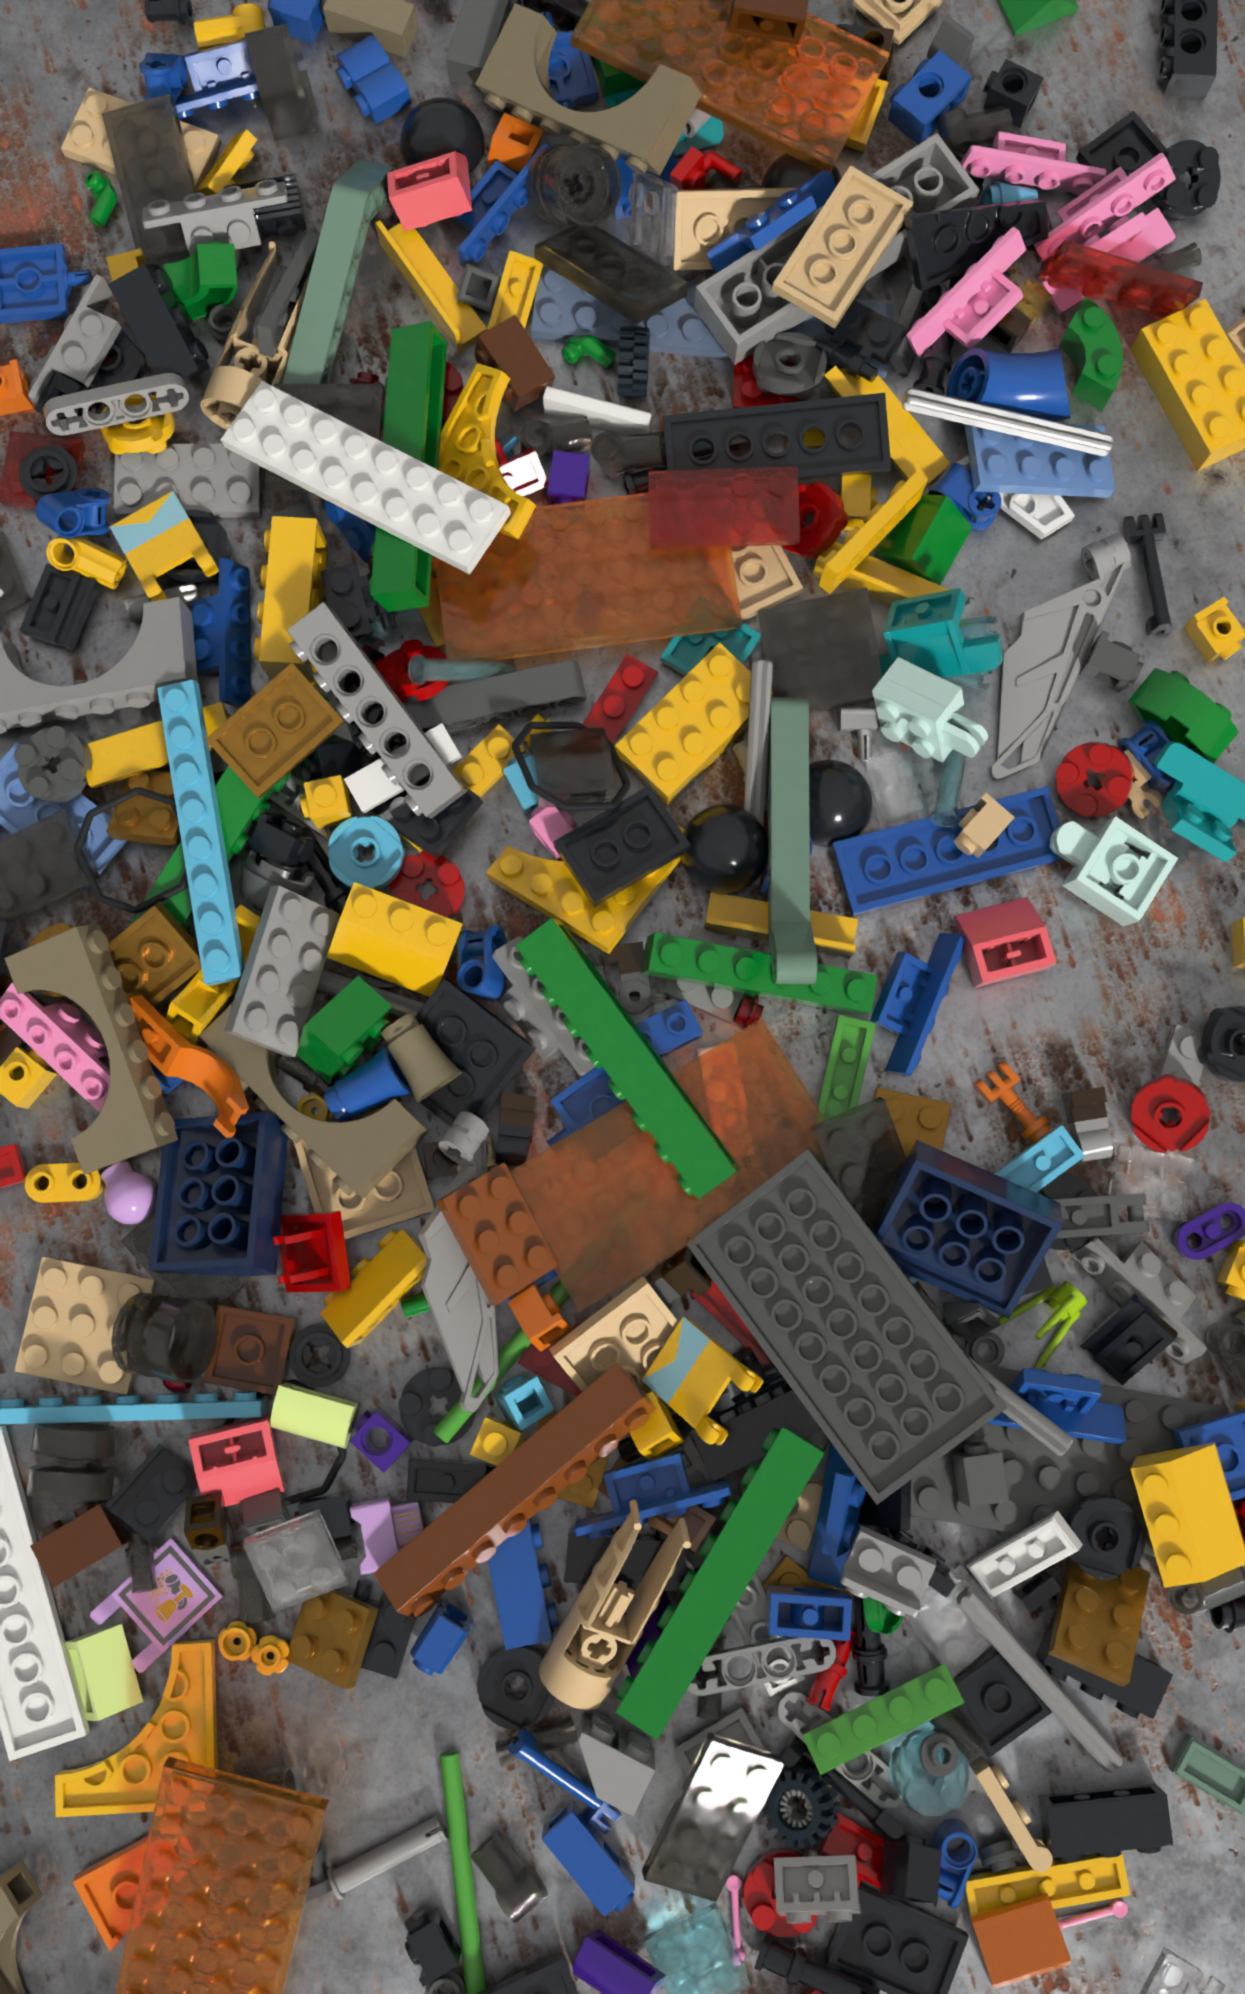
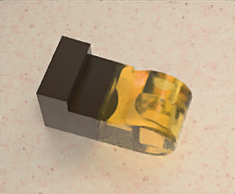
M1029 278L1020 288L1024 297L986 334L1008 353H1011L1053 298L1050 292L1032 278ZM999 327L1006 333H1008L1011 337H1006L1002 335L999 330Z

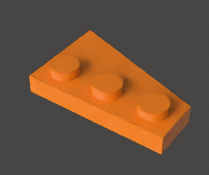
M185 1817L172 1822L75 1875L72 1882L109 1951L120 1942L121 1937L134 1924L136 1925L147 1914L148 1909L163 1894H166L200 1859L202 1849Z

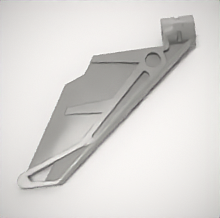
M1119 533L1082 547L1081 559L1085 570L1093 580L1092 582L1022 613L1020 637L1003 654L997 761L990 767V775L993 779L1000 780L1040 761L1124 570L1131 567L1128 545ZM1022 743L1019 765L1006 769L1001 764Z
M460 1112L450 1125V1129L446 1131L438 1143L440 1150L447 1157L462 1166L443 1197L488 1170L486 1141L489 1139L487 1135L489 1128L483 1120L469 1112ZM437 1204L418 1233L420 1243L427 1258L421 1287L462 1391L459 1402L461 1409L464 1412H475L499 1375L495 1305L491 1306ZM478 1370L482 1385L475 1396L471 1397Z

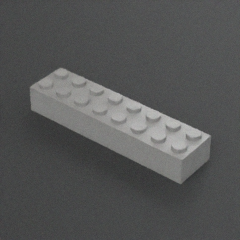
M938 133L870 175L871 178L914 202L909 214L974 207L979 193V188ZM823 206L810 213L759 250H752L696 286L694 309L734 365L753 354L761 341L765 340L766 344L769 341L775 340L776 334L787 332L812 316L772 292V285ZM905 221L867 280L910 253Z

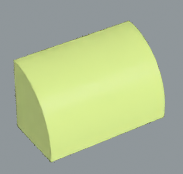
M285 1382L278 1386L273 1403L270 1426L274 1429L347 1449L352 1432L351 1427L354 1425L360 1403Z
M122 1624L105 1627L65 1642L86 1720L99 1721L143 1702Z

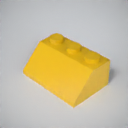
M354 882L326 958L430 997L440 984L463 924Z
M402 1228L398 1233L392 1229L378 1243L377 1246L381 1251L371 1261L365 1257L350 1272L354 1277L351 1281V1288L330 1292L323 1300L327 1306L320 1314L346 1348L358 1345L423 1278L427 1258L420 1241L407 1229Z
M1215 1442L1135 1457L1130 1469L1164 1588L1205 1582L1245 1564V1544Z

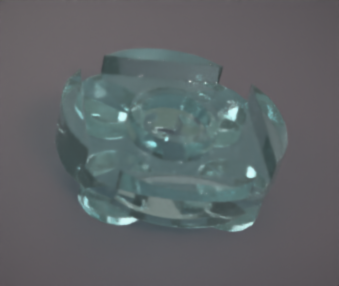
M921 1729L909 1733L905 1736L907 1738L902 1741L901 1745L895 1747L889 1762V1779L895 1794L900 1796L902 1802L912 1812L926 1816H941L947 1814L952 1809L959 1808L964 1803L969 1782L968 1762L962 1744L953 1740L959 1753V1760L955 1770L945 1777L936 1776L933 1778V1782L929 1784L928 1778L921 1775L923 1767L919 1759V1748L927 1736L934 1733H945ZM941 1747L936 1752V1758L939 1763L943 1762L945 1757L944 1750Z

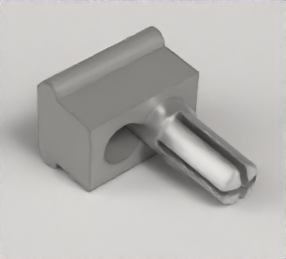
M876 706L840 707L838 709V731H857L858 760L862 762L864 761L865 736V761H870L872 731L878 729Z

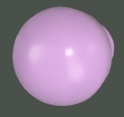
M128 1161L118 1162L101 1174V1178L106 1185L104 1203L108 1214L113 1219L123 1224L132 1225L147 1220L156 1209L157 1187L147 1175L134 1172Z

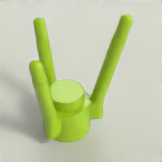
M1064 1281L1058 1288L1053 1284V1287L1045 1289L1040 1294L1015 1307L1009 1319L1003 1316L997 1318L1000 1320V1324L1003 1325L1045 1300H1049L1046 1307L1052 1316L1036 1332L1035 1338L1041 1340L1058 1321L1063 1323L1033 1368L1042 1369L1046 1365L1071 1325L1082 1315L1080 1310L1087 1304L1084 1295L1068 1281Z

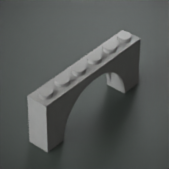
M180 597L143 603V617L139 633L132 647L120 662L93 680L70 686L47 685L27 677L20 666L16 646L0 631V734L5 733L7 729L18 727L35 728L41 726L44 722L55 720L73 721L78 716L87 714H109L114 709L146 707L151 702L159 701L158 687L192 679L198 682L192 613Z

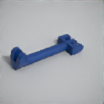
M522 1728L517 1734L519 1740L517 1742L512 1740L508 1745L509 1753L519 1760L528 1763L587 1804L589 1808L584 1813L587 1822L603 1834H607L611 1829V1825L602 1816L605 1814L613 1821H617L621 1816V1812L616 1807L597 1798L592 1787L536 1749L534 1736L527 1729Z

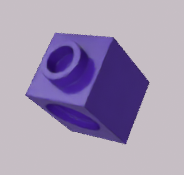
M553 450L547 490L548 505L550 507H554L556 510L564 513L585 510L590 476V455Z
M380 1408L373 1415L367 1410L351 1428L356 1434L349 1440L384 1473L414 1441V1438ZM381 1427L387 1431L389 1443L386 1447L379 1448L372 1444L370 1440L372 1428Z

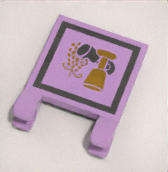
M170 1538L112 1594L101 1602L90 1613V1617L97 1625H101L120 1607L128 1613L152 1641L132 1660V1666L139 1673H142L224 1595L173 1538Z

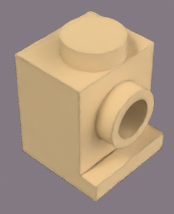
M987 793L974 806L978 811L972 808L959 822L958 825L963 830L954 839V844L963 853L969 856L973 854L977 858L984 853L1015 818Z

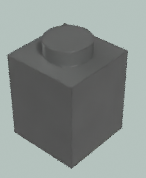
M975 1442L963 1445L964 1451L951 1453L959 1502L969 1507H977L1009 1501L1001 1451L988 1447L986 1442Z

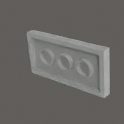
M223 443L167 444L164 451L156 454L147 451L115 454L113 514L117 519H124L171 491L175 492L184 510L204 511L214 518H262V467L225 448Z
M280 885L270 887L224 1032L286 1057L296 1056L303 1027L306 1024L340 916L339 913Z

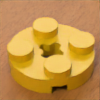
M133 394L126 398L125 403L130 406H137L144 401V397ZM151 395V399L156 400V397ZM108 406L104 408L101 413L105 412ZM171 412L100 429L109 450L114 454L140 453L145 451L156 454L166 449V441L175 430V421Z

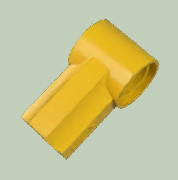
M255 4L238 5L232 11V15L199 19L194 22L199 51L253 37L258 55L264 53L268 48L264 12Z
M87 535L73 538L58 536L49 542L47 546V558L52 566L58 570H73L90 579H95L98 583L113 590L118 587L121 579L124 577L127 559L91 542ZM65 543L71 546L74 556H71L66 551Z

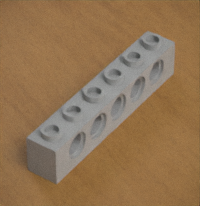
M324 602L287 630L294 639L289 643L293 651L303 662L309 659L317 670L312 674L316 682L326 693L332 690L340 701L335 705L339 713L349 724L355 721L363 732L358 736L360 741L372 755L375 752L379 753L386 763L381 767L383 772L394 785H397L399 782L408 793L404 799L417 816L423 813L425 817L432 819L467 792V789L329 605ZM328 643H336L338 649L336 657L331 661L324 662L321 657L322 648ZM352 673H358L361 679L359 688L355 692L347 693L344 688L346 677ZM374 704H381L384 709L383 718L376 724H370L367 720L368 709ZM402 734L407 740V747L403 753L393 755L389 748L390 741L394 736ZM426 765L430 771L429 781L425 785L417 786L413 782L412 773L416 767Z

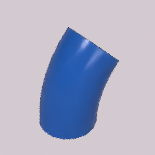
M971 348L960 357L949 377L946 396L1051 421L1071 418L1060 349L1035 353H1003L982 348Z

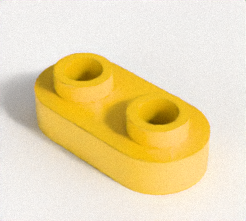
M80 1163L41 1164L28 1172L25 1190L31 1199L41 1203L90 1201L97 1198L102 1193L105 1184L101 1178L103 1173L101 1169L85 1174L87 1184L84 1188L80 1189L76 1183L77 1178L83 1174ZM45 1176L49 1180V1185L42 1191L38 1183Z

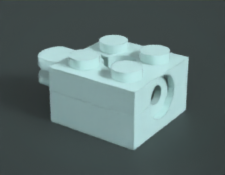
M899 657L872 690L882 734L893 742L901 741L911 746L917 754L924 758L932 757L943 763L953 749L973 758L988 739L987 731L982 725L966 718L961 687Z
M1116 816L1101 823L1095 833H1092L1075 821H1070L1058 827L1050 838L1051 850L1073 865L1062 886L1123 927L1141 920L1178 860L1176 856Z

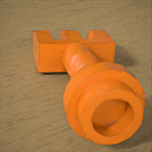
M1003 1060L997 1065L999 1071L1005 1077L1003 1080L993 1070L985 1074L986 1078L993 1085L992 1089H989L981 1079H978L973 1084L989 1105L998 1098H1001L1026 1128L1021 1133L1025 1140L1029 1138L1032 1143H1035L1051 1131L1047 1125L1049 1121L1045 1116L1037 1119L1029 1108H1026V1105L1021 1102V1099L1012 1089L1021 1079Z

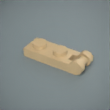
M982 1756L969 1764L970 1768L1029 1865L1037 1872L1047 1871L1053 1863L1052 1854L1040 1837L1030 1834L1027 1830L1026 1825L1032 1821L1019 1800L1017 1799L1013 1803L1010 1802L1004 1792V1789L1010 1785L998 1765L995 1764L989 1767Z

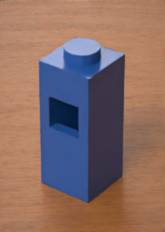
M574 1800L543 1826L541 1838L604 1917L613 1909L619 1912L634 1897L633 1891L635 1890V1875L602 1834L587 1822L584 1812Z

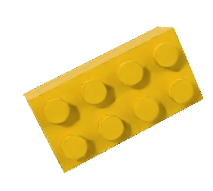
M1203 299L1142 328L1130 351L1197 472L1244 450L1245 368L1207 300Z
M272 516L271 529H266L264 534V548L269 554L268 565H262L261 585L265 588L264 601H259L257 616L259 624H262L261 637L255 638L254 656L256 660H259L262 670L266 672L270 680L275 678L292 662L313 686H317V682L312 675L317 670L309 659L303 662L296 655L289 644L294 639L287 630L324 602L325 592L320 571L327 570L329 546L317 519Z
M719 642L615 745V750L622 765L645 787L650 785L659 800L667 808L748 728L751 672Z

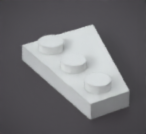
M969 455L956 462L971 471ZM999 493L1001 497L1000 508L1041 540L1071 522L1075 516L1062 496Z

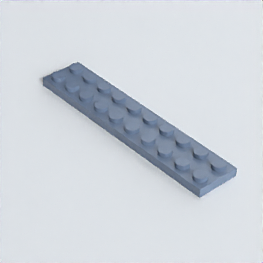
M543 264L536 288L531 338L566 341L571 336L590 334L598 338L606 346L619 348L621 326L650 328L649 351L731 360L694 309L696 286L702 282ZM855 300L893 321L895 304ZM813 315L787 331L800 333L812 339L816 335L825 340L833 337V335L825 331V323ZM847 343L843 348L854 356L860 352V350ZM873 358L870 364L879 369L878 375L881 378H886L888 362L885 365ZM835 362L832 364L827 363L825 371H830L835 365L839 370L843 367Z

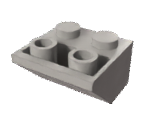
M583 1713L580 1719L578 1740L596 1797L634 1817L655 1773L654 1749L650 1747L651 1742L636 1732L630 1731L627 1735L615 1729V1723L602 1714L594 1713L593 1716Z

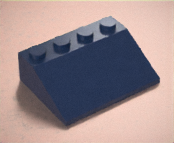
M268 1112L246 1113L241 1115L237 1121L234 1136L226 1138L213 1125L218 1116L173 1119L179 1140L162 1146L149 1264L150 1272L239 1277L276 1275L279 1244L273 1245L272 1237L280 1235L288 1136L280 1128L285 1123L284 1121Z
M916 1140L899 1172L874 1234L904 1273L969 1302L979 1303L985 1309L1009 1319L1063 1226L1060 1203Z

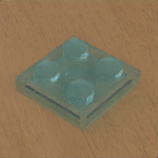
M716 1902L644 1936L643 1943L654 1967L666 1975L662 1984L667 1994H734L751 1986L752 1978Z

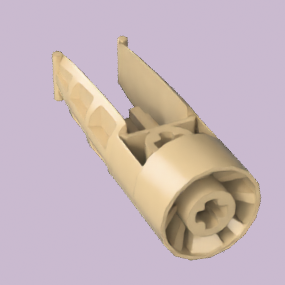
M270 241L268 244L269 255L257 273L254 283L241 305L201 400L200 407L203 413L212 422L225 430L232 424L261 381L269 383L268 372L276 374L271 386L281 390L310 273L278 345V353H275L273 358L259 354L258 337L254 336L251 344L247 342L277 267L276 244L273 241ZM233 355H235L234 366H229Z
M636 1500L630 1501V1514L620 1529L613 1535L611 1543L600 1561L592 1568V1574L581 1592L577 1594L575 1601L540 1663L538 1673L541 1682L558 1700L573 1708L582 1710L597 1709L604 1703L641 1638L649 1617L657 1608L660 1596L667 1581L674 1573L676 1562L683 1547H691L687 1523L684 1518L678 1520L634 1592L633 1589L627 1588V1583L619 1581L618 1584L614 1583L642 1527L638 1503Z

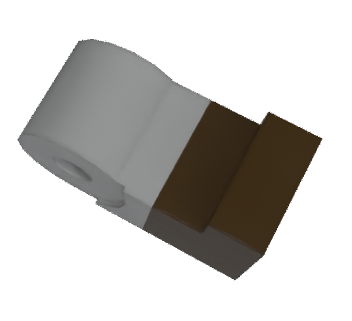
M1105 1088L1074 1091L1061 1095L1070 1136L1085 1155L1079 1162L1111 1158L1113 1145L1108 1129L1109 1124L1105 1108V1102H1107Z

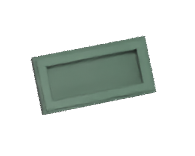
M1187 1734L1169 1770L1243 1815L1245 1812V1768Z

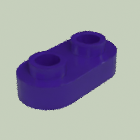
M1220 1203L1191 1218L1176 1229L1173 1237L1175 1249L1184 1258L1200 1260L1225 1248L1245 1235V1210L1235 1203ZM1223 1215L1228 1216L1230 1219V1226L1227 1229H1224L1220 1224V1219ZM1191 1233L1195 1234L1198 1239L1197 1245L1193 1248L1187 1243V1237Z

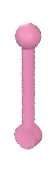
M731 1873L726 1879V1886L731 1891L733 1948L730 1950V1958L734 1963H741L746 1955L741 1947L738 1890L742 1886V1878L737 1873Z
M1116 1898L1112 1900L1108 1907L1062 1920L1057 1919L1062 1931L1064 1928L1113 1914L1118 1918L1126 1916L1128 1907L1122 1899Z

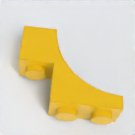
M239 905L235 911L245 967L260 916L254 914L243 905ZM201 968L179 995L170 1002L165 1019L190 1044L197 1045L202 1040L199 1035L225 1011L228 999L237 991L240 980L212 986L205 985Z

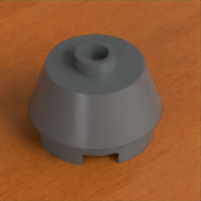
M250 849L246 860L241 861L240 895L252 903L255 909L262 912L271 886L280 885L306 898L313 890L311 882L315 874L311 871H307V873L301 872L302 867L283 866L268 857L260 856V853Z

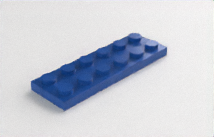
M1046 786L995 800L1015 818L979 858L973 854L969 856L963 853L954 844V839L963 830L958 825L959 822L972 808L978 811L974 807L975 805L833 842L831 846L851 916L1064 860L1050 848L1051 835L1060 827L1049 787Z

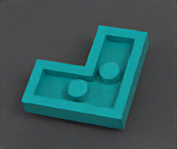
M699 597L660 656V661L686 676L720 642L745 665L761 640L762 634Z

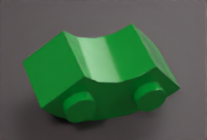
M220 241L197 244L195 252L187 259L162 264L163 269L172 281L173 289L171 291L177 303L184 306L191 321L209 316V309L221 302L222 306H227L236 295L237 272L234 244H225Z
M1085 297L1069 323L1058 348L1069 356L1075 367L1076 382L1072 394L1103 411L1120 379L1123 366V351L1119 334L1109 316L1096 303Z
M1154 668L1128 700L1141 724L1149 719L1153 720L1163 729L1171 742L1183 744L1213 764L1239 733L1230 719L1232 714L1229 709L1222 704L1214 703L1204 693L1192 686L1188 678L1178 671L1168 673Z

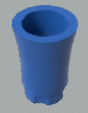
M384 1046L368 1061L337 1080L335 1085L326 1089L324 1100L336 1120L342 1123L347 1122L353 1117L358 1118L371 1109L395 1098L410 1094L412 1091L396 1060L387 1046Z

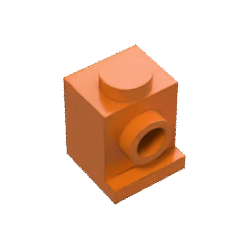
M504 113L492 136L487 164L492 166L498 160L503 165L520 172L541 147L544 129Z
M17 359L10 360V365L0 366V416L34 409V405L28 397L30 388L28 375Z
M536 1284L526 1286L516 1294L515 1298L507 1302L528 1340L540 1352L573 1331L570 1323L560 1314L562 1311L550 1293L543 1295Z

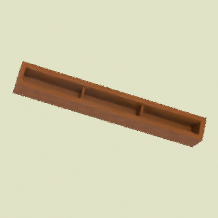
M615 1363L373 1573L396 1612L414 1619L428 1613L434 1607L435 1600L443 1593L459 1586L465 1580L466 1573L477 1564L489 1560L495 1554L496 1547L504 1540L520 1533L526 1527L527 1520L539 1510L550 1507L556 1501L557 1494L569 1484L581 1480L587 1474L588 1467L600 1457L611 1454L617 1448L618 1441L630 1431L639 1429L647 1422L649 1414L656 1407L629 1372Z

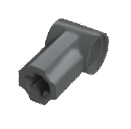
M1242 1565L1205 1582L1169 1587V1603L1180 1614L1194 1617L1202 1616L1212 1608L1245 1595V1568ZM1188 1586H1193L1198 1592L1199 1599L1196 1606L1188 1609L1182 1602V1592Z

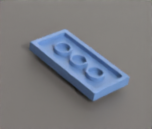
M1068 424L1106 433L1105 426ZM965 425L974 492L1109 498L1115 492L1110 454L1103 457Z
M16 742L0 760V825L80 890L85 892L90 886L76 858L74 846L86 814L97 806L81 793L72 800L60 804L42 801L31 796L23 788L19 780L18 763L15 760V753L21 744ZM105 812L93 817L82 848V852L95 880L128 842L112 839L106 832L111 817Z

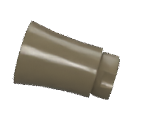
M413 1014L404 1015L381 1032V1035L388 1043L387 1048L406 1078L416 1102L437 1092L462 1073L435 1043L424 1025H419Z

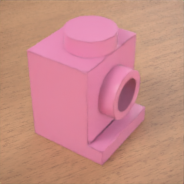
M545 801L531 812L532 818L528 821L529 827L553 859L561 861L562 859L555 850L553 841L574 830L573 828L577 824L567 811L562 809L558 811L554 804Z

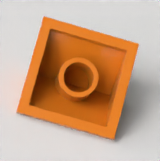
M1047 1893L970 1917L993 1989L1069 1966L1071 1963L1068 1949Z

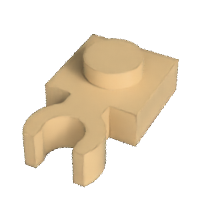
M1127 749L1124 753L1130 759L1134 769V782L1132 783V790L1128 798L1132 801L1134 814L1143 819L1150 813L1144 806L1143 800H1150L1157 808L1164 798L1157 790L1147 788L1145 783L1152 776ZM1102 771L1096 775L1100 781L1105 778Z

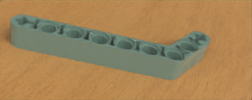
M361 158L332 187L281 386V391L322 411L369 224L375 215L389 202L387 173L396 170L395 167Z
M771 697L768 739V944L775 984L815 985L817 980V950L810 924L808 697Z

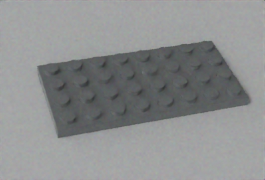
M810 1149L805 1150L686 1243L876 1505L1007 1408Z
M977 1363L1009 1388L1021 1372L1020 1370ZM1101 1385L1102 1395L1097 1402L1116 1404L1123 1407L1127 1435L1126 1441L1123 1444H1115L1072 1437V1445L1062 1456L1055 1454L1025 1429L986 1423L911 1479L910 1516L1019 1533L1056 1511H1059L1064 1520H1066L1075 1502L1079 1499L1105 1495L1121 1500L1131 1506L1135 1511L1134 1514L1137 1516L1139 1524L1143 1525L1146 1540L1143 1554L1155 1556L1130 1469L1135 1457L1178 1449L1173 1430L1228 1414V1407ZM975 1442H986L988 1447L1001 1451L1009 1501L977 1507H969L959 1502L951 1453L964 1451L963 1445ZM1107 1526L1102 1527V1530L1096 1533L1095 1539L1098 1540V1547H1102L1104 1542L1111 1543L1112 1535L1107 1533Z

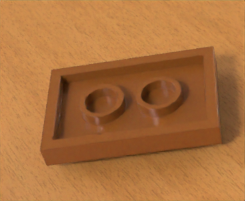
M505 1162L494 1166L436 1201L491 1306L500 1304L559 1266Z

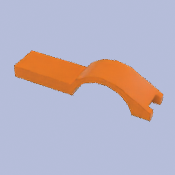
M142 995L130 997L128 1003L135 1013V1022L141 1039L147 1046L149 1060L165 1076L181 1078L203 1089L214 1100L218 1108V1117L213 1125L226 1138L233 1137L236 1132L235 1125L237 1121L249 1109L239 1076L217 1054L200 1046L190 1044Z

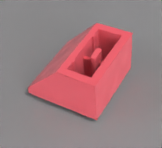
M454 151L387 173L389 200L405 231L425 227L428 224L450 217H457L472 211L468 161L466 156Z
M1027 897L954 916L958 933L966 938L963 951L974 988L1043 971L1056 963L1046 926Z
M269 1414L190 1434L188 1441L196 1479L202 1496L222 1493L225 1507L242 1503L247 1498L268 1492H285Z

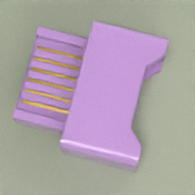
M391 1496L353 1503L350 1506L351 1518L361 1524L366 1553L360 1564L361 1575L377 1571L424 1530L419 1501H409L393 1505Z

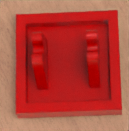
M341 1211L281 1215L280 1235L272 1237L273 1245L280 1244L284 1274L278 1276V1283H285L286 1293L334 1292L350 1289L351 1281Z

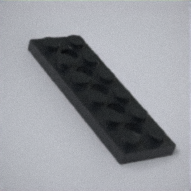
M885 393L663 416L670 493L891 470ZM848 426L857 428L861 434V440L855 445L843 443L840 438L842 429ZM810 430L819 431L824 437L823 445L817 449L808 448L803 442L805 433ZM773 434L784 436L787 440L786 449L780 453L771 452L766 446L768 437ZM744 438L749 442L751 449L748 454L737 457L730 452L729 445L734 439ZM702 441L710 443L714 449L713 455L704 461L696 459L692 453L693 447Z

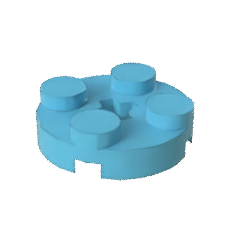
M356 816L349 818L333 831L329 839L328 857L330 868L338 880L349 888H352L354 882L374 890L383 888L397 877L402 868L405 852L401 838L395 828L380 817L358 818ZM362 845L368 848L370 845H373L375 847L373 850V855L375 856L373 860L359 862L357 860L360 857L357 851L358 847Z

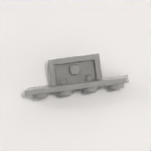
M263 180L258 182L255 187L241 189L238 186H231L222 189L219 194L205 196L203 193H193L184 197L182 201L169 203L168 200H156L143 208L142 222L145 229L181 223L190 256L195 252L197 244H207L211 241L234 244L235 250L261 245V237L253 209L288 202L287 188L285 182L277 183L275 180Z
M96 274L91 284L89 283L84 287L78 307L74 314H70L65 321L64 332L57 344H54L48 351L46 364L40 374L36 375L31 381L28 397L34 406L37 405L56 372L88 389L121 330L119 322L102 314L112 296V291L103 276Z
M518 936L492 953V958L513 985L499 1001L503 1005L506 1015L517 1024L526 1036V1040L536 1047L535 1051L543 1060L560 1048L577 1073L583 1076L595 1068L585 1053V1050L589 1047L581 1036L575 1038L563 1023V1019L566 1016L558 1004L553 1007L545 999L540 990L544 985L537 975H529L520 964L518 957L521 956V953L516 948V945L523 938Z
M1097 1237L1090 1239L1084 1246L1076 1248L1072 1253V1256L1120 1305L1135 1293L1139 1297L1138 1300L1145 1307L1149 1306L1178 1332L1176 1339L1165 1350L1180 1365H1184L1205 1353L1207 1350L1206 1346L1180 1321L1197 1296L1142 1241L1134 1245L1122 1261Z

